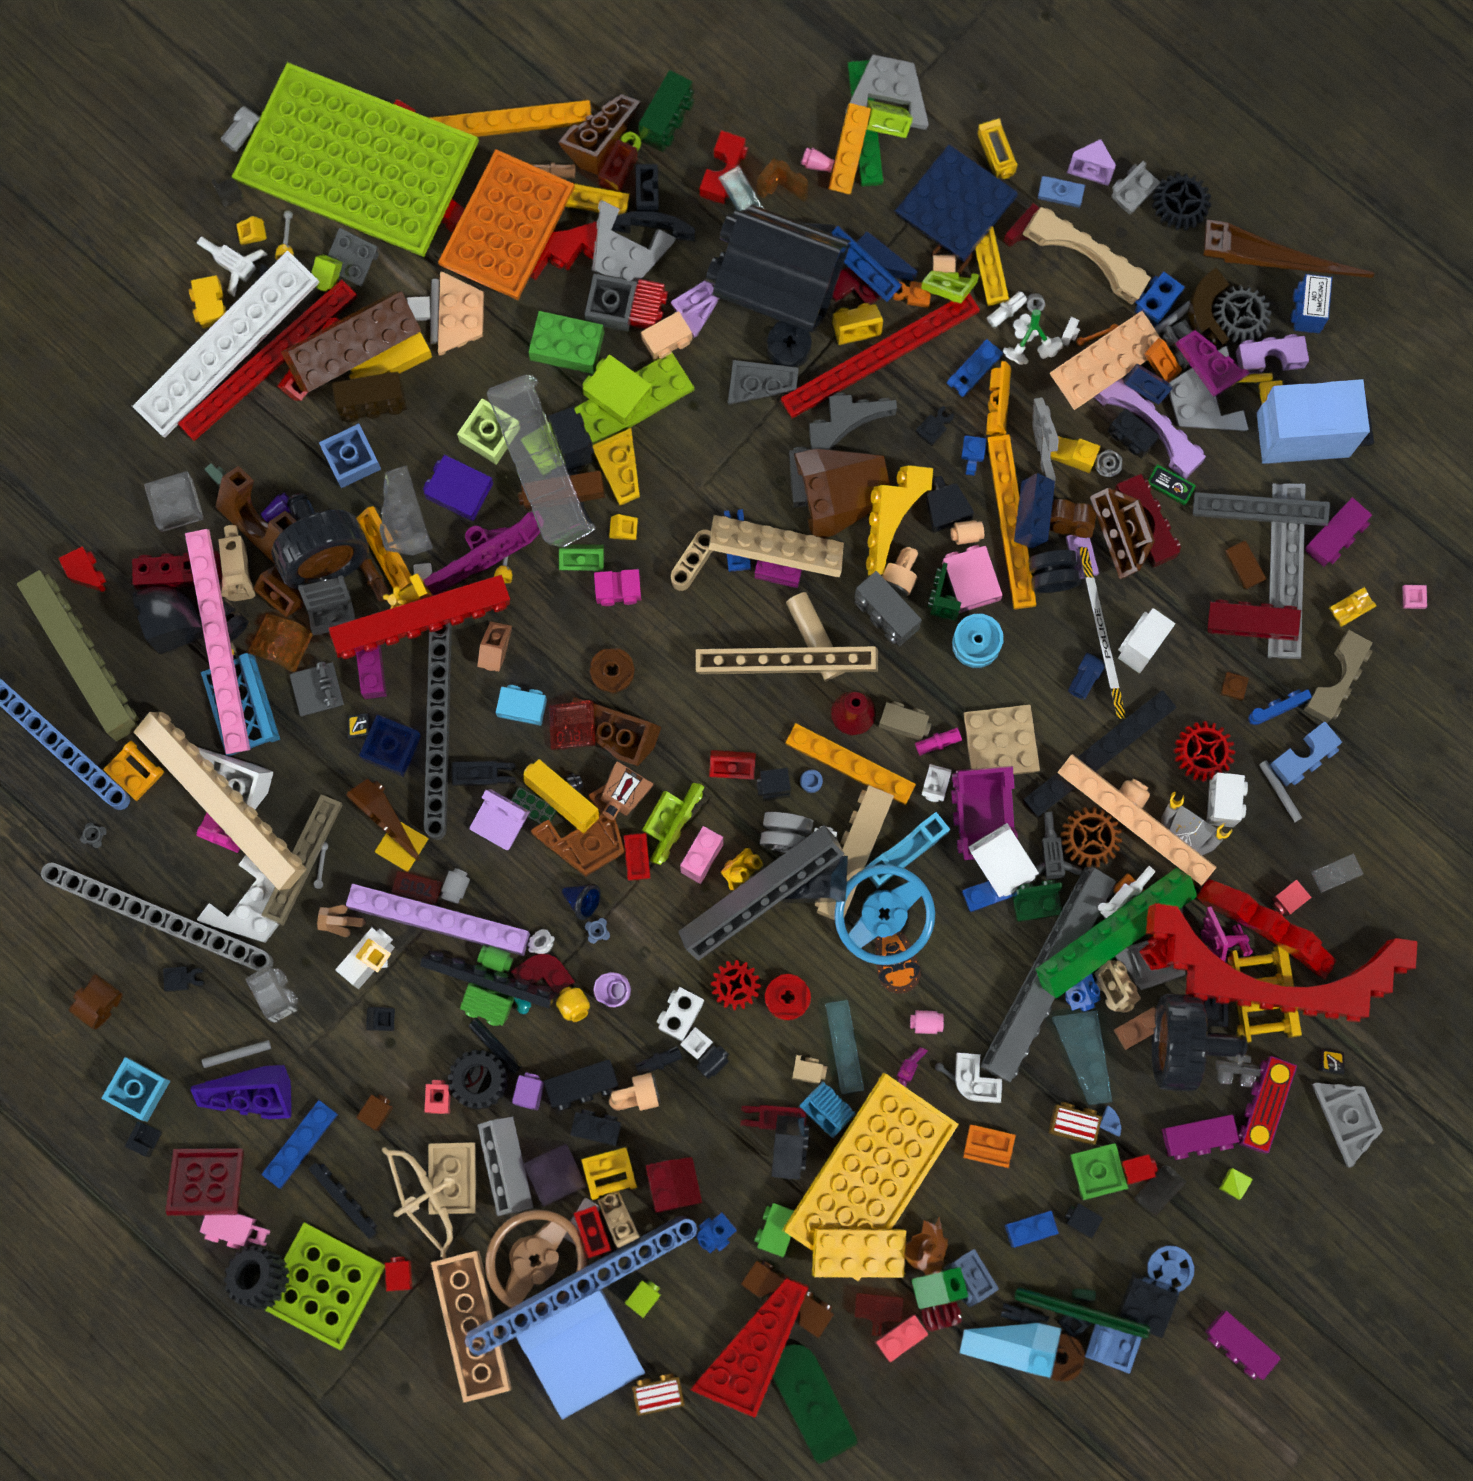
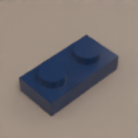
M1138 363L1123 379L1125 385L1158 405L1172 390L1170 383Z

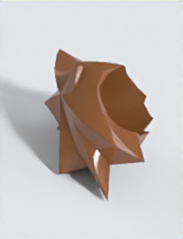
M938 1218L935 1225L924 1220L922 1233L912 1236V1241L906 1244L905 1257L912 1267L923 1271L926 1276L940 1273L945 1265L943 1259L948 1239L943 1237L940 1218Z

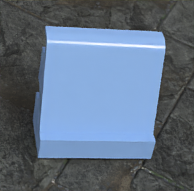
M602 1289L516 1336L562 1419L645 1374Z

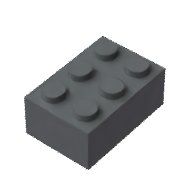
M877 571L856 588L854 598L856 606L862 612L866 611L871 616L869 619L875 627H881L886 632L885 637L891 644L896 643L900 647L919 630L922 619Z

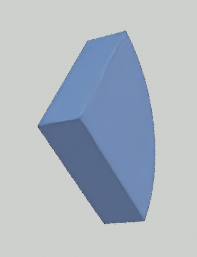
M1106 1106L1102 1115L1100 1129L1119 1137L1121 1133L1119 1117L1111 1107Z

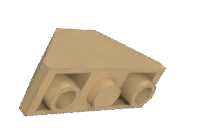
M619 1191L597 1200L618 1248L640 1238Z

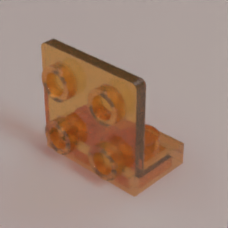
M773 158L758 176L757 194L762 198H765L768 193L772 194L778 184H780L803 202L807 200L809 185L807 179L802 174H796L791 171L788 164L782 160L778 161Z
M266 614L248 653L275 662L287 671L295 673L313 634L297 622Z

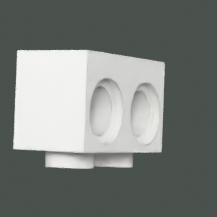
M679 987L678 991L673 990L667 1001L670 1003L667 1012H661L657 1023L660 1024L658 1027L660 1031L683 1042L704 1003V999ZM684 997L691 1000V1006L685 1010L678 1006L679 1000ZM671 1018L680 1020L681 1025L678 1029L671 1030L667 1026Z

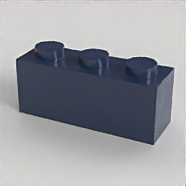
M1037 473L1021 482L1014 542L1034 548L1048 541L1055 480Z

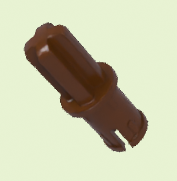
M367 559L360 568L367 579V585L371 586L378 601L384 602L386 600L383 598V595H390L382 581L383 576L379 575L372 560Z

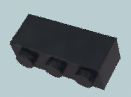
M610 1059L544 1081L553 1109L558 1108V1111L572 1107L571 1103L580 1100V1104L594 1100L593 1095L602 1093V1096L610 1095L615 1091V1088L619 1087Z

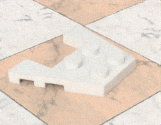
M245 855L238 865L256 877V881L228 917L209 903L197 920L203 924L266 943L279 926V924L261 916L275 886L251 859Z

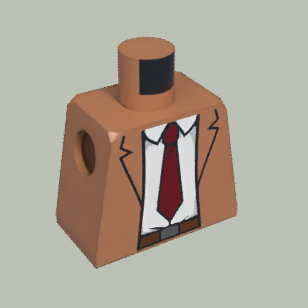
M616 762L600 798L601 801L607 804L603 815L611 820L615 819L618 812L627 816L649 792L653 783L621 763Z

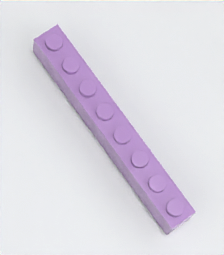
M355 884L351 886L346 906L351 910L488 947L490 945L521 956L525 954L530 933L526 930Z

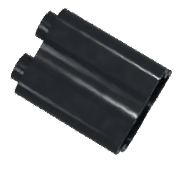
M753 204L747 210L743 209L740 211L736 209L733 216L728 214L719 240L729 243L727 251H722L719 258L714 256L705 282L714 285L712 296L813 333L817 325L820 326L826 316L851 241Z

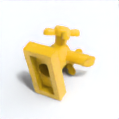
M418 573L409 577L413 585L400 592L399 587L396 586L393 589V594L383 595V598L387 600L391 608L433 596Z

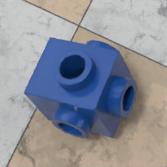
M1092 974L1065 992L1066 1001L1071 1006L1072 1011L1081 1008L1082 1012L1095 1007L1094 1003L1101 1000L1100 989L1094 982Z
M721 1213L714 1220H711L709 1217L700 1224L701 1231L695 1236L700 1246L709 1253L716 1248L720 1252L730 1243L728 1238L737 1230L725 1215Z

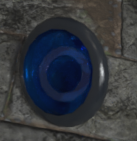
M596 884L566 887L562 890V894L575 912L576 917L580 920L591 917L599 906L601 890Z

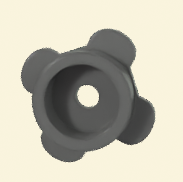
M90 822L85 825L80 840L83 844L89 843L94 848H99L102 846L101 840L107 831L104 827L94 826Z

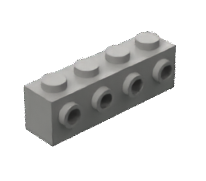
M513 1117L479 1124L478 1129L497 1216L533 1208Z

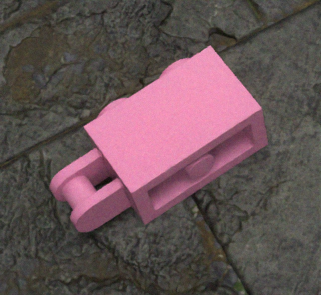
M237 1213V1215H205L200 1233L206 1234L205 1239L218 1242L219 1239L228 1241L227 1246L240 1250L241 1246L248 1247L249 1242L266 1246L264 1241L267 1234H270V1230L255 1226L257 1219ZM253 1229L258 1231L256 1239L251 1238Z

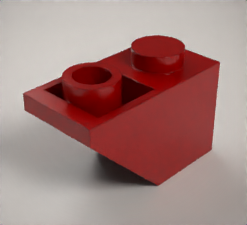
M82 546L58 558L67 577L73 583L101 592L106 590L103 584L106 582V579L101 570H96L94 564L97 561L92 551L87 552Z

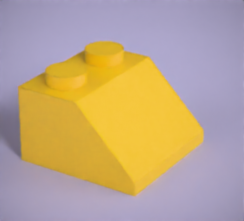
M865 303L859 305L856 309H840L833 314L832 319L838 345L881 336L883 318L876 304L870 305Z

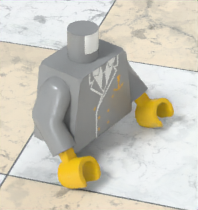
M1176 792L1171 794L1170 803L1161 817V824L1198 853L1205 855L1212 852L1223 841V838L1230 836L1232 829L1228 833L1222 831V827L1226 823H1222L1216 829L1182 806L1184 795L1180 801H1175L1173 798Z

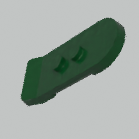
M793 1344L785 1346L773 1373V1378L815 1461L818 1464H822L856 1446L858 1439L815 1355L802 1345Z

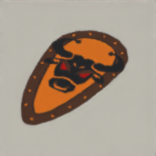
M902 929L892 936H877L875 940V953L880 956L899 954L911 947ZM916 955L897 964H876L878 978L882 986L890 992L896 994L907 993L913 990L919 982L921 971Z

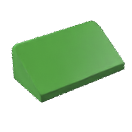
M560 544L559 570L604 571V545Z

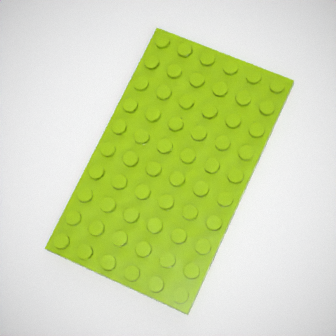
M287 63L232 178L244 185L424 257L479 139L451 126Z

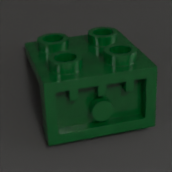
M944 562L942 568H937L933 586L937 587V589H932L928 607L932 608L930 615L956 621L962 602L957 601V598L952 596L940 597L948 563Z
M1048 880L1036 887H1033L1032 883L1020 885L1012 897L1017 922L1059 916L1062 911L1059 898V890L1062 888V883Z

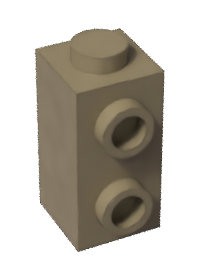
M892 701L891 703L886 702L879 728L921 741L923 735L928 736L931 723H928L929 716L925 715V711L917 708L909 710L904 708L902 703Z

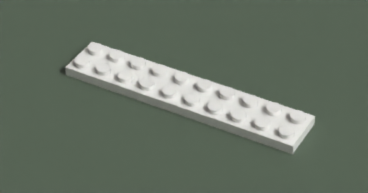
M287 251L132 407L165 438L320 283L318 279Z

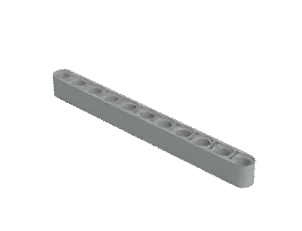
M48 863L42 868L41 876L43 880L62 890L253 970L260 971L267 966H273V958L264 950L56 863ZM58 869L59 874L57 878L51 880L49 877L50 872ZM78 878L79 885L72 889L70 887L71 880ZM99 886L100 893L98 896L92 897V888ZM115 895H120V903L112 906V898ZM135 904H141V911L133 915L132 907ZM161 912V921L153 923V915ZM182 921L183 928L179 932H174L173 925L175 922ZM202 929L204 931L203 938L195 941L194 933ZM223 938L225 944L223 948L217 950L214 944L217 939ZM239 947H244L246 950L242 958H236L235 955ZM264 955L267 960L266 964L262 967H257V958Z

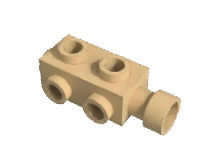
M1109 960L1094 973L1097 978L1095 983L1107 996L1105 1002L1111 1010L1123 1013L1129 1012L1141 999L1136 985L1131 981L1127 974V969L1121 961Z

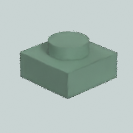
M212 464L205 468L207 474L220 487L221 479L227 473L220 466L215 468Z

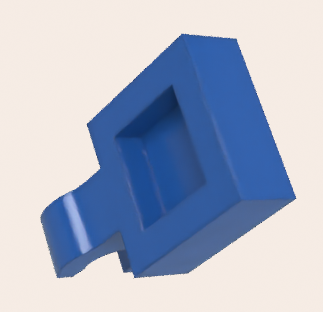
M964 436L961 459L968 460L966 475L974 476L977 461L983 462L986 438Z

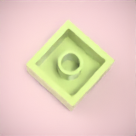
M481 399L457 435L462 444L497 465L521 428L519 421L484 399Z

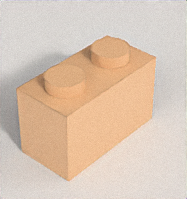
M678 311L642 331L641 339L655 361L670 355L677 348L683 349L691 343L692 332Z

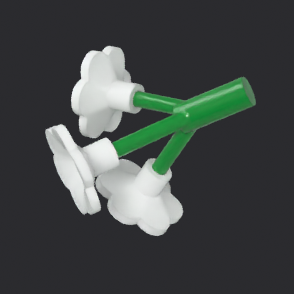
M1034 309L1031 317L1028 314H1023L1020 316V319L1014 321L1015 336L1018 339H1023L1020 344H1017L1015 349L1010 347L1003 349L1007 358L1020 365L1029 362L1025 355L1022 354L1025 349L1024 345L1038 334L1041 336L1043 344L1038 347L1037 351L1042 359L1054 357L1063 348V343L1059 337L1049 338L1045 336L1040 328L1041 311L1039 309Z

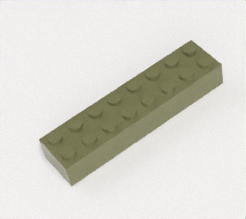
M41 570L18 582V588L106 733L117 742L134 732L139 726L136 722L140 720L133 708L125 704L128 699L117 685L114 686L117 683L116 679L105 666L103 667L106 663L99 652L97 653L94 648H91L94 646L93 641L81 629L83 625L72 611H69L72 607L59 592L61 589L57 582L49 574L45 575Z

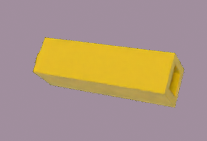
M421 332L352 368V374L349 375V378L351 380L397 371L400 374L432 358V355Z
M540 759L526 767L523 774L524 783L583 834L599 819L598 808Z

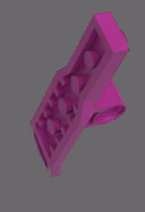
M538 511L529 512L518 523L509 528L503 527L487 530L479 526L470 527L465 533V539L471 551L424 579L426 587L433 596L440 594L468 576L489 568L528 545L541 533L544 524L542 516Z

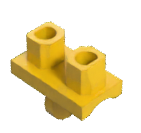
M1364 587L1329 609L1342 627L1375 608L1376 604L1371 600Z
M745 848L736 858L727 861L724 869L720 872L727 879L729 889L736 890L756 870H759L763 863L759 855H753L750 848Z

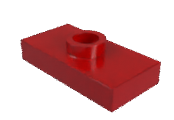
M647 834L624 835L628 881L651 879Z

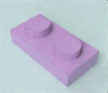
M1074 535L1066 536L1068 550L1077 552L1078 565L1074 569L1080 572L1081 579L1085 578L1078 547L1088 548L1094 576L1098 575L1099 571L1090 538H1080Z

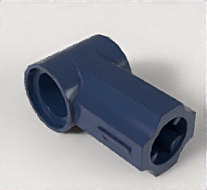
M1087 652L1077 669L1079 671L1073 679L1068 692L1079 699L1085 700L1095 680H1098L1105 662Z

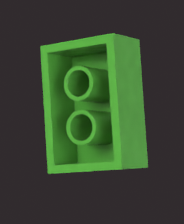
M539 311L529 349L530 360L594 374L604 337L603 325Z

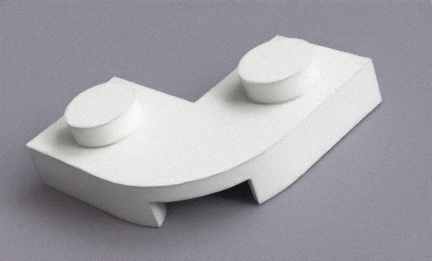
M957 1053L955 1082L959 1092L965 1098L972 1101L1001 1103L1002 1079L979 1078L980 1054Z

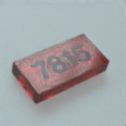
M398 871L391 893L436 905L442 882Z

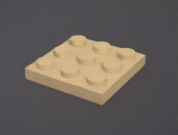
M1031 705L963 713L971 769L1012 765L1014 775L1040 771Z

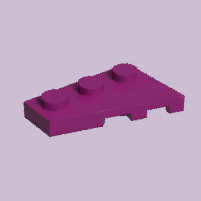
M1196 330L1176 342V346L1213 397L1250 374L1246 369L1243 368L1242 370L1234 364L1232 358L1229 356L1225 357L1216 350V346Z

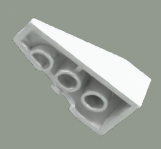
M198 747L199 753L214 765L217 773L224 776L228 780L229 786L243 796V801L248 806L256 809L268 794L273 771Z

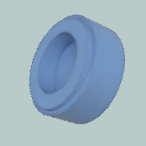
M807 770L801 775L800 785L804 791L815 793L822 786L823 779L818 771Z

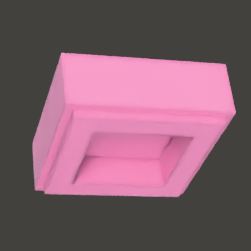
M1404 585L1402 587L1403 609L1427 608V585Z

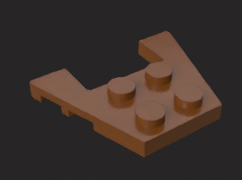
M605 785L588 795L592 804L598 808L600 815L599 819L584 834L577 829L567 836L560 838L549 819L531 830L533 836L585 877L624 854L616 820H611L603 815L607 804L601 801L600 798Z

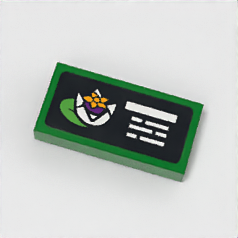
M1158 464L1148 480L1152 489L1184 506L1196 487L1195 484Z

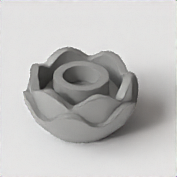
M1105 450L1096 456L1095 468L1100 475L1113 477L1122 469V458L1112 450Z

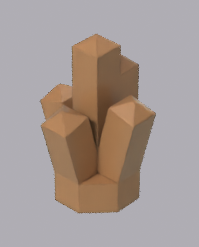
M340 905L332 908L320 907L317 925L318 930L329 931L343 937H348L351 935L350 929L343 926L363 927L366 922L364 918L340 916L339 914L346 913L348 909L345 905Z

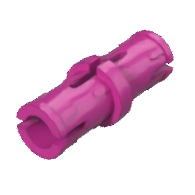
M956 727L944 733H935L928 739L915 742V746L919 756L938 749L941 751L944 749L943 747L962 741V738Z

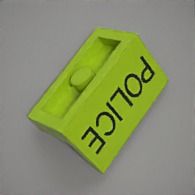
M867 100V107L871 108L867 130L903 138L907 137L913 117L906 108Z

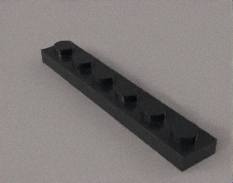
M429 951L422 957L420 964L421 967L546 1008L551 1007L557 996L556 992L551 991L546 986H535L525 979H514L508 977L503 972H492L482 965H471L465 963L461 958L444 956L439 951Z

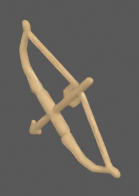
M383 1147L382 1151L388 1156L402 1205L400 1209L394 1212V1216L398 1217L406 1213L441 1251V1258L446 1259V1251L453 1240L452 1225L447 1209L443 1207L436 1193L447 1186L451 1188L455 1178L445 1177L444 1182L433 1188L426 1176L425 1170L414 1157L405 1151L388 1150L386 1147ZM393 1155L402 1156L410 1162L419 1177V1181L426 1192L418 1198L411 1196L406 1200L404 1199ZM428 1198L435 1210L438 1211L447 1230V1240L443 1247L412 1214L419 1209V1203Z

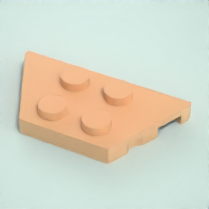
M440 272L438 355H444L446 351L452 348H459L466 345L468 341H474L483 337L484 293L444 272Z

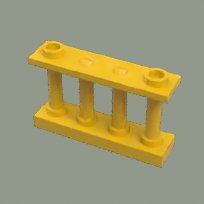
M1279 946L1273 947L1274 951L1271 954L1238 958L1237 950L1229 953V957H1226L1227 964L1239 972L1240 967L1273 963L1277 967L1278 974H1275L1274 977L1258 978L1256 980L1284 987H1294L1289 954ZM1251 1004V1007L1237 1006L1240 1025H1237V1033L1239 1037L1241 1034L1247 1038V1043L1252 1041L1251 1035L1284 1031V1033L1288 1034V1038L1302 1035L1298 1010H1295V1013H1284L1285 1019L1282 1022L1249 1026L1247 1012L1261 1011L1263 1009H1259V1005Z

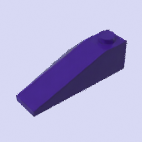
M285 1065L262 1066L191 1087V1092L198 1107L220 1111L233 1109L240 1111L242 1115H248V1112L260 1114L261 1118L264 1119L291 1117V1081Z

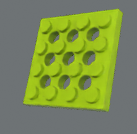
M304 1222L284 1259L287 1263L285 1267L289 1269V1274H287L289 1283L285 1285V1288H287L286 1292L291 1289L296 1291L297 1300L292 1304L288 1303L285 1299L286 1292H282L281 1300L275 1301L274 1306H267V1309L264 1310L329 1345L343 1350L385 1270V1264ZM312 1247L320 1251V1257L316 1261H311L307 1255ZM332 1258L340 1261V1269L336 1272H332L328 1268V1262ZM301 1268L306 1269L309 1273V1277L305 1282L298 1281L296 1277L297 1271ZM352 1269H357L361 1273V1278L357 1283L351 1282L348 1278V1274ZM321 1279H325L329 1283V1289L325 1293H320L317 1290V1283ZM341 1290H346L350 1295V1299L346 1304H341L337 1300V1295ZM310 1300L318 1304V1310L315 1314H309L305 1309L307 1302ZM331 1311L336 1312L339 1317L335 1325H329L326 1321V1315Z

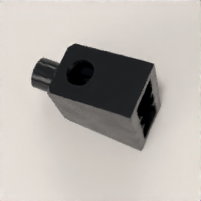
M942 476L933 478V491L927 493L926 496L933 533L954 526V523L973 519L974 511L956 483L946 486Z

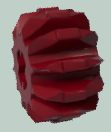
M956 1301L923 1308L921 1311L923 1324L926 1330L929 1331L950 1327L962 1321L960 1307H958Z

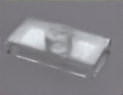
M1354 854L1311 872L1321 893L1363 875Z

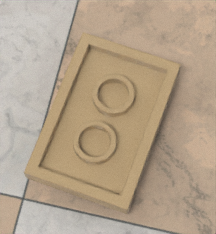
M476 1143L429 1144V1181L434 1188L444 1182L445 1177L455 1178L451 1188L447 1186L436 1193L443 1207H446L447 1213H476ZM429 1199V1214H439Z

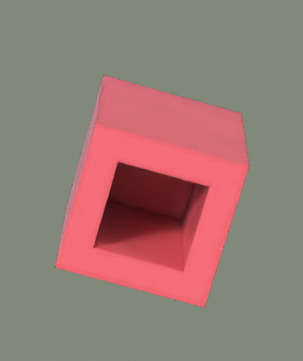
M1295 880L1272 898L1273 906L1277 912L1287 917L1308 901L1311 896L1298 880Z

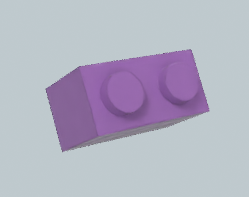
M525 1073L524 1077L519 1076L512 1103L516 1106L538 1111L544 1083L540 1080V1077L530 1073Z

